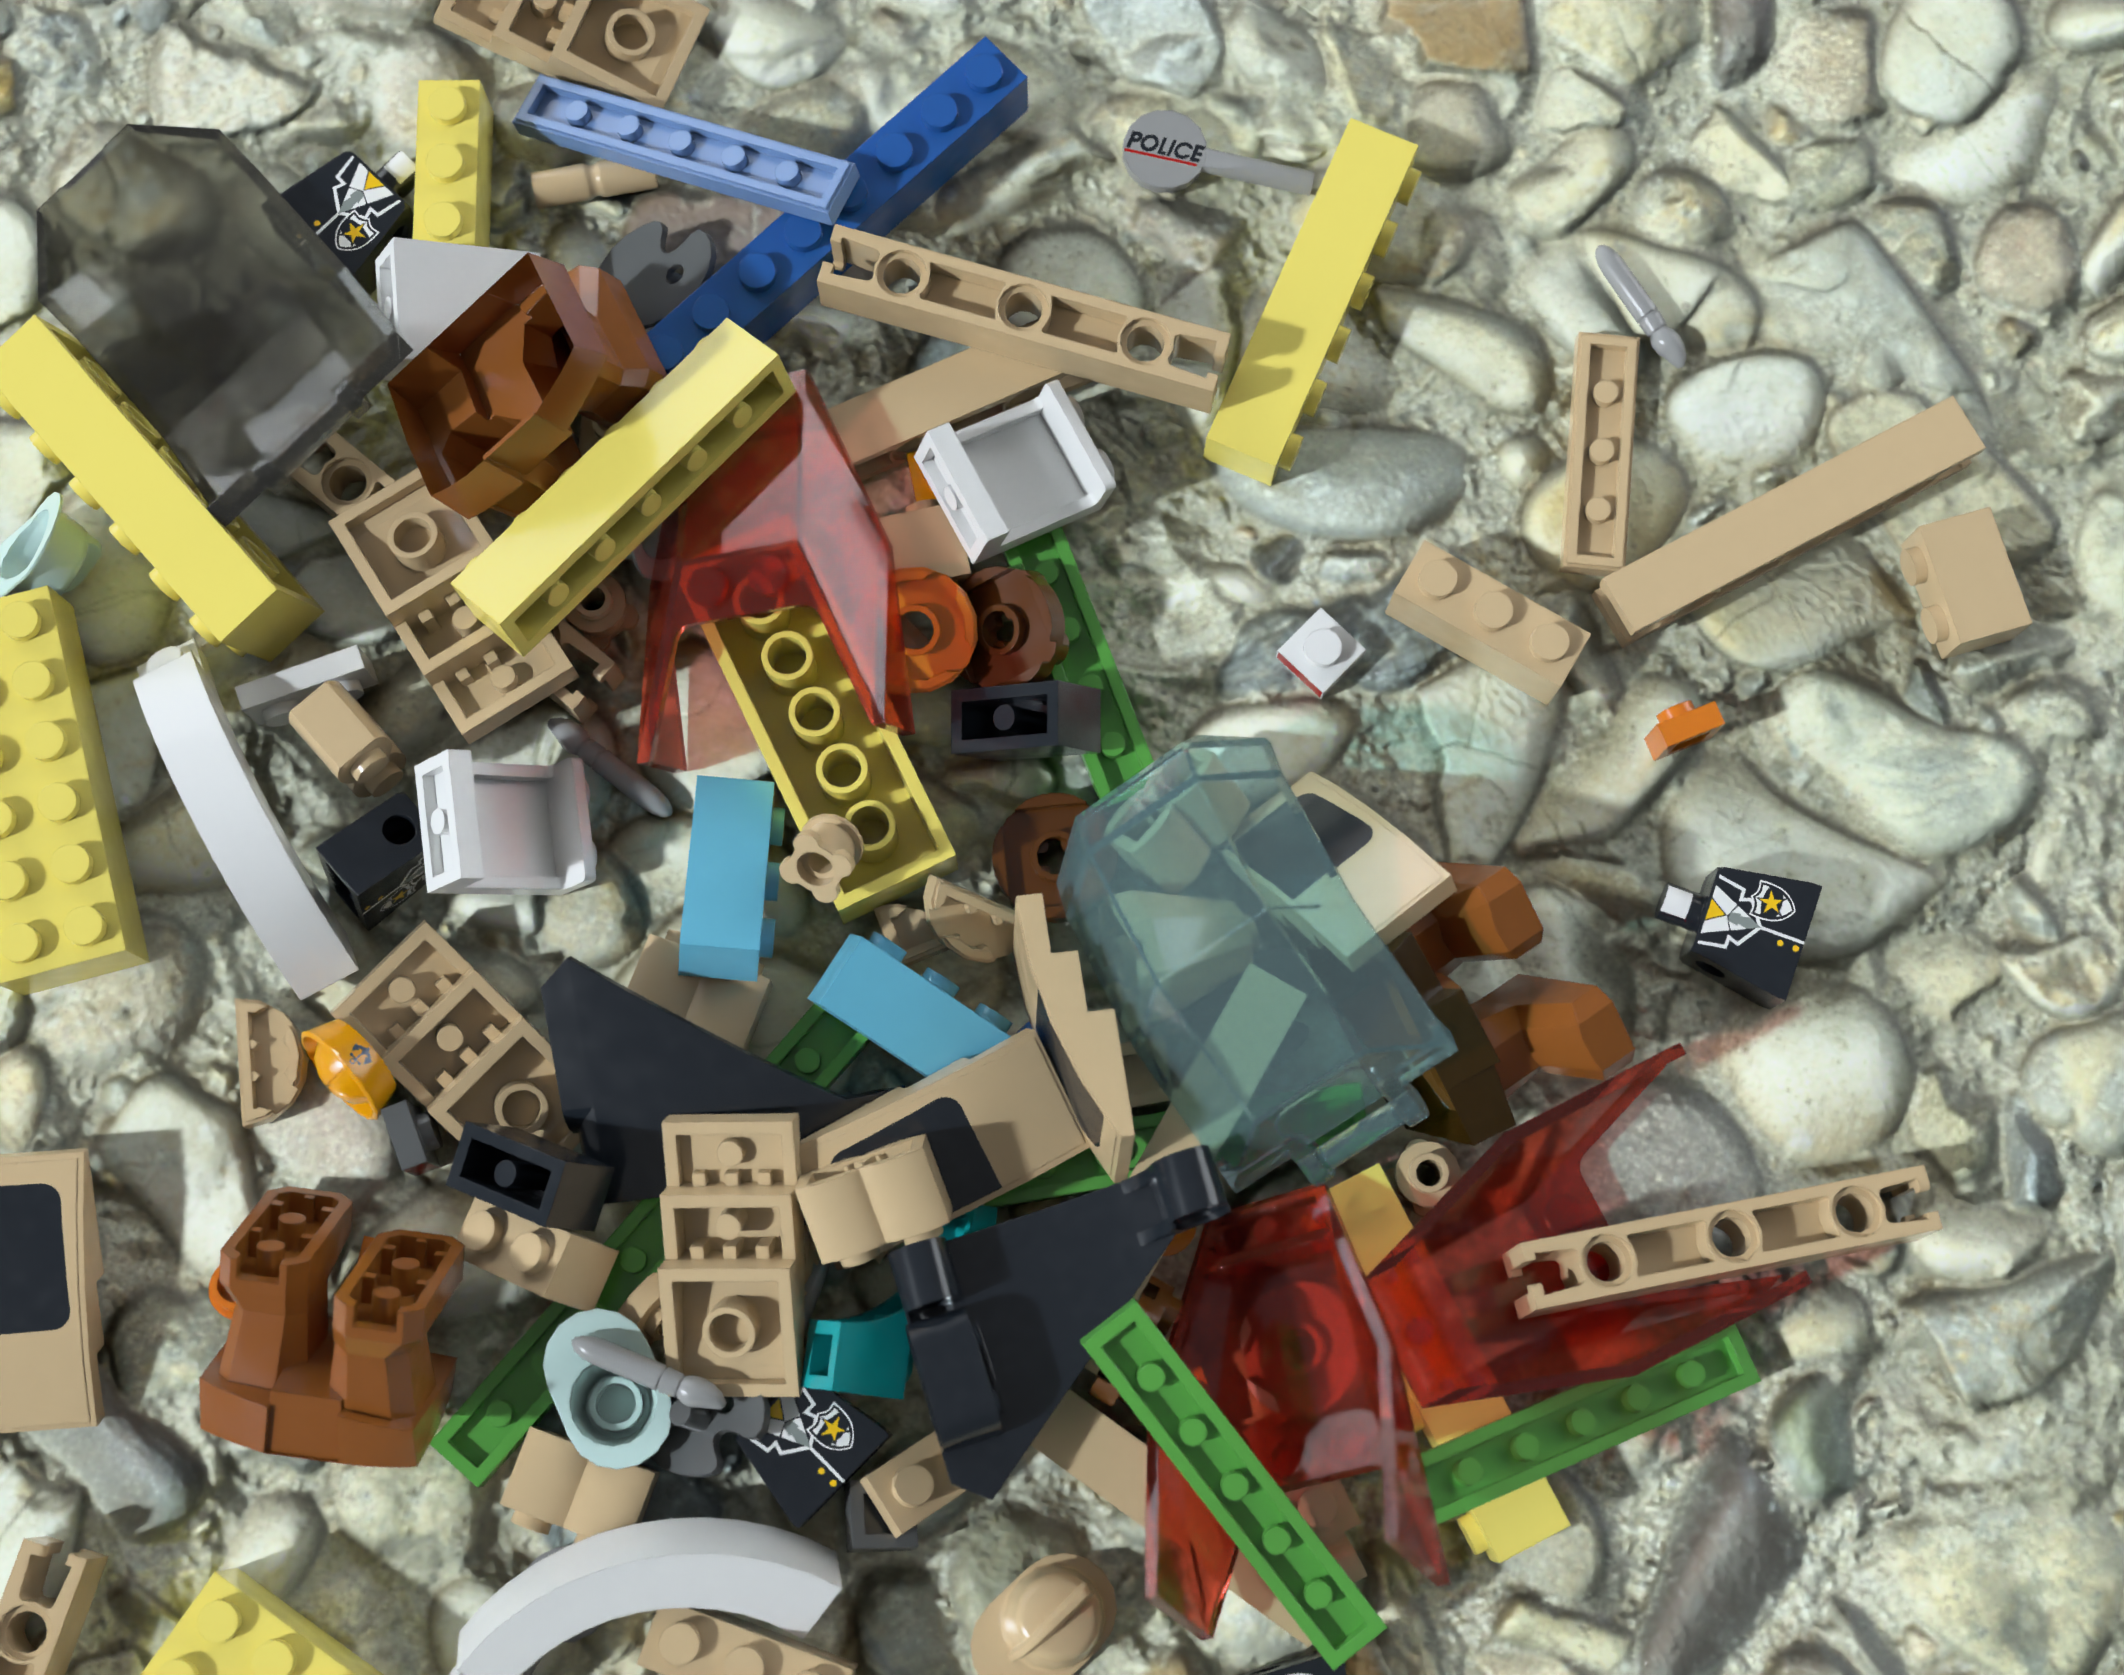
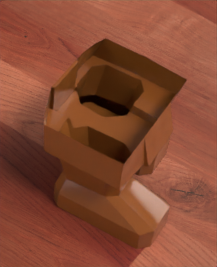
M527 252L390 380L387 385L406 441L430 496L468 520L489 508L512 516L515 519L540 498L567 468L573 466L582 457L572 437L573 432L570 427L577 414L609 428L619 422L649 393L656 382L667 376V373L621 280L596 267L578 265L567 272L563 264Z
M292 1186L267 1190L220 1249L219 1281L236 1304L226 1343L199 1378L200 1428L217 1437L264 1454L366 1467H417L441 1423L452 1393L458 1357L431 1353L426 1333L463 1279L465 1245L453 1236L397 1229L377 1234L334 1295L333 1317H328V1277L351 1233L353 1201L342 1193Z

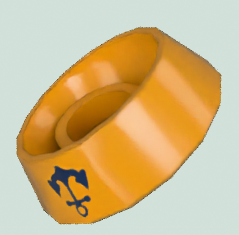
M340 1019L303 1031L301 1034L302 1045L316 1068L319 1078L325 1086H328V1090L341 1098L359 1115L368 1120L378 1119L381 1115L380 1109L386 1107L395 1093L396 1083L390 1070L375 1049L358 1031Z

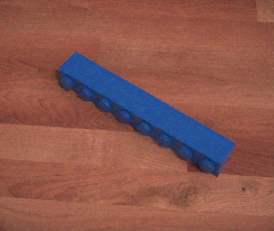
M986 36L845 159L855 163L860 177L835 224L881 237L889 234L1028 111V77ZM784 212L648 331L647 335L667 375L694 350L702 338L708 336L726 318H729L764 344L819 295L817 278L823 261L829 263L834 261L830 243L834 226ZM846 263L843 272L834 269L833 274L842 275L852 264Z

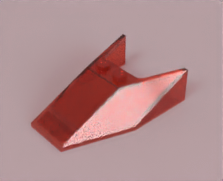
M806 369L787 372L796 392L662 522L649 592L637 764L672 773L687 772L675 667L678 641L681 634L687 628L799 607H813L818 612L871 724L901 736L915 734L892 544L811 373Z
M1680 1042L1503 1133L1357 1285L1421 1408L1636 1376L1813 1283L1805 1270L1778 1276L1657 1292L1518 1320L1514 1301L1528 1293V1285L1541 1283L1545 1295L1564 1290L1565 1286L1560 1278V1266L1556 1261L1529 1263L1521 1268L1522 1276L1509 1278L1502 1254L1522 1242L1609 1226L1581 1174L1580 1161L1588 1149L1668 1064L1686 1055ZM1589 1251L1587 1266L1590 1273L1599 1280L1608 1281L1609 1266L1606 1260L1600 1254Z
M1323 1182L1230 1209L1231 1212L1227 1215L1205 1223L1181 1301L1184 1303L1174 1321L1168 1343L1284 1493L1366 1472L1382 1470L1385 1542L1437 1587L1450 1585V1577L1397 1349L1330 1189ZM1147 1430L1144 1599L1201 1641L1211 1639L1216 1631L1239 1548Z

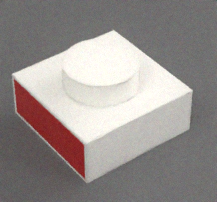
M1320 607L1278 649L1276 658L1322 699L1364 656L1366 649Z

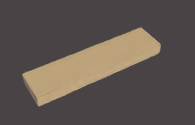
M1579 332L1575 339L1559 572L1606 577L1626 566L1640 346L1639 337Z

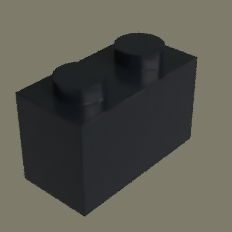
M1053 680L951 690V754L989 761H1008L1101 753V689Z
M466 1121L446 1185L545 1228L595 1232L615 1167L516 1127Z

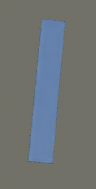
M543 74L538 76L512 121L518 133L523 136L834 226L860 177L857 167L853 162Z

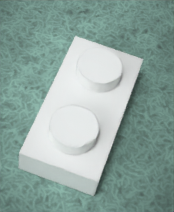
M354 645L236 686L235 691L242 711L258 725L266 723L269 727H278L290 724L288 720L290 711L326 681L340 682L356 700L363 696V689L377 685L379 682L372 661L358 645Z

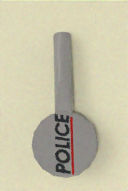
M1156 110L1142 115L1130 125L1123 141V163L1129 176L1141 187L1155 193H1174L1188 188L1199 178L1201 172L1310 196L1315 172L1206 148V140L1201 129L1189 117L1176 111Z

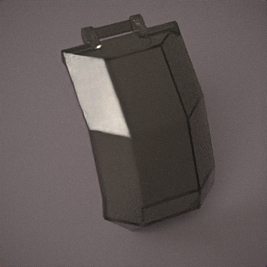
M127 124L68 183L59 188L37 209L38 300L76 337L165 439L209 504L206 509L224 527H227L267 489L279 495L292 483L289 475L352 416L360 419L373 407L367 395L414 350L353 273L260 170L220 129Z

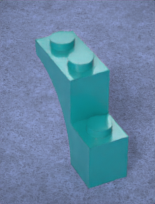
M981 1205L954 1218L942 1226L943 1233L939 1237H945L946 1240H950L996 1225L998 1208ZM896 1292L878 1306L855 1316L833 1320L810 1319L801 1387L904 1400L905 1384L908 1382L913 1369V1357L905 1330V1325L908 1322L899 1292Z

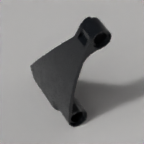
M572 956L567 957L541 987L565 1123L572 1133L579 1134L583 1155L615 1167L604 1204L660 1197L659 1195L667 1187L661 1122L668 1115L799 1113L800 1140L895 1089L883 1088L860 1094H852L849 1091L840 1095L775 1065L678 1016Z
M1209 1145L1195 1146L1169 1154L1153 1162L1144 1171L1126 1180L1045 1209L950 1240H946L945 1237H934L918 1241L888 1254L889 1263L908 1322L905 1325L909 1347L951 1485L992 1501L1090 1360L1091 1356L1082 1346L1080 1339L1132 1299L1176 1234L1216 1220L1231 1212Z

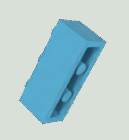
M697 775L679 943L678 975L757 982L759 957L772 958L776 919L763 918L764 900L777 901L780 875L779 866L781 863L768 862L769 845L782 846L785 808L773 807L775 782Z
M875 931L869 940L850 933L807 998L925 1077L962 1057L971 1059L1011 1037L1007 1034L1012 1025L1008 1019L983 1003H979L975 1011H972L954 998L960 989L956 984L929 967L920 976L901 963L907 952Z

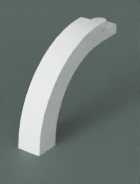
M193 638L177 647L170 646L157 651L146 663L137 667L139 678L133 680L138 700L154 741L196 829L233 896L299 999L303 1000L359 970L348 935L300 861L256 781L225 714L207 658L195 639Z
M708 1517L671 1518L632 1524L602 1532L566 1546L536 1562L507 1582L488 1599L459 1631L457 1665L451 1670L449 1675H521L553 1648L587 1629L620 1617L660 1609L701 1608L743 1614L773 1624L804 1639L842 1590L837 1552L807 1537L773 1526L733 1519Z

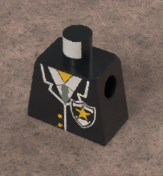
M398 151L375 173L353 152H343L273 198L267 206L282 230L362 305L377 288L375 260L393 237L413 239V212L403 199L415 188V163L402 151Z
M404 792L395 794L316 847L329 885L368 931L378 925L426 885L419 809Z
M1717 867L1706 876L1700 893L1668 882L1661 893L1654 917L1687 930L1679 954L1680 961L1755 1004L1770 1010L1787 999L1823 886L1811 882L1739 869Z
M803 1388L800 1397H768L771 1415L768 1432L761 1440H750L740 1434L736 1437V1441L789 1520L798 1529L803 1527L893 1436L887 1428L835 1391Z

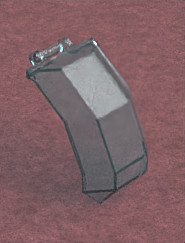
M1196 735L1175 746L1075 817L1056 882L1066 917L1113 1009H1115V1013L1134 1050L1201 1145H1209L1216 1167L1233 1191L1236 1193L1240 1192L1289 1159L1294 1160L1308 1180L1316 1187H1319L1335 1177L1336 1167L1405 1123L1413 1127L1429 1117V1111L1424 1100L1409 1082L1458 1051L1452 1034L1431 1011L1355 902L1284 777L1273 747L1266 737ZM1384 1096L1389 1101L1321 1146L1314 1141Z

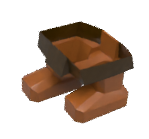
M1437 862L1451 874L1457 891L1370 957L1368 961L1355 971L1349 970L1325 945L1319 948L1313 942L1308 946V950L1321 985L1361 1066L1402 1125L1407 1130L1475 1146L1516 1125L1507 1098L1538 1072L1605 1081L1633 1061L1635 1047L1613 1001L1597 985L1517 974L1491 993L1470 1004L1463 989L1447 976L1463 962L1517 959L1542 942L1544 928L1522 882L1507 867ZM1401 1046L1406 1051L1408 1056L1411 1058L1413 1063L1416 1065L1418 1070L1415 1067H1413L1410 1063H1408Z

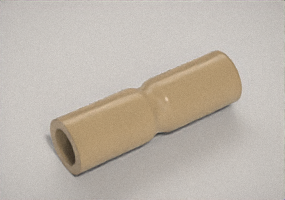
M605 159L597 161L593 165L582 163L531 172V182L538 209L588 201L596 196L611 197L659 188L656 174Z

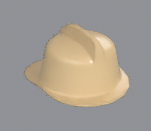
M1069 1553L1045 1556L1029 1566L986 1607L975 1623L970 1648L973 1667L978 1675H1073L1102 1647L1113 1631L1117 1605L1114 1588L1104 1571L1086 1557Z

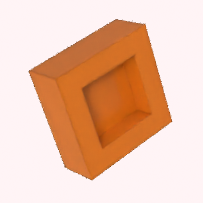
M1688 700L1660 712L1656 716L1659 723L1656 724L1644 740L1653 760L1657 761L1711 739L1726 723L1715 701L1695 708L1692 701Z

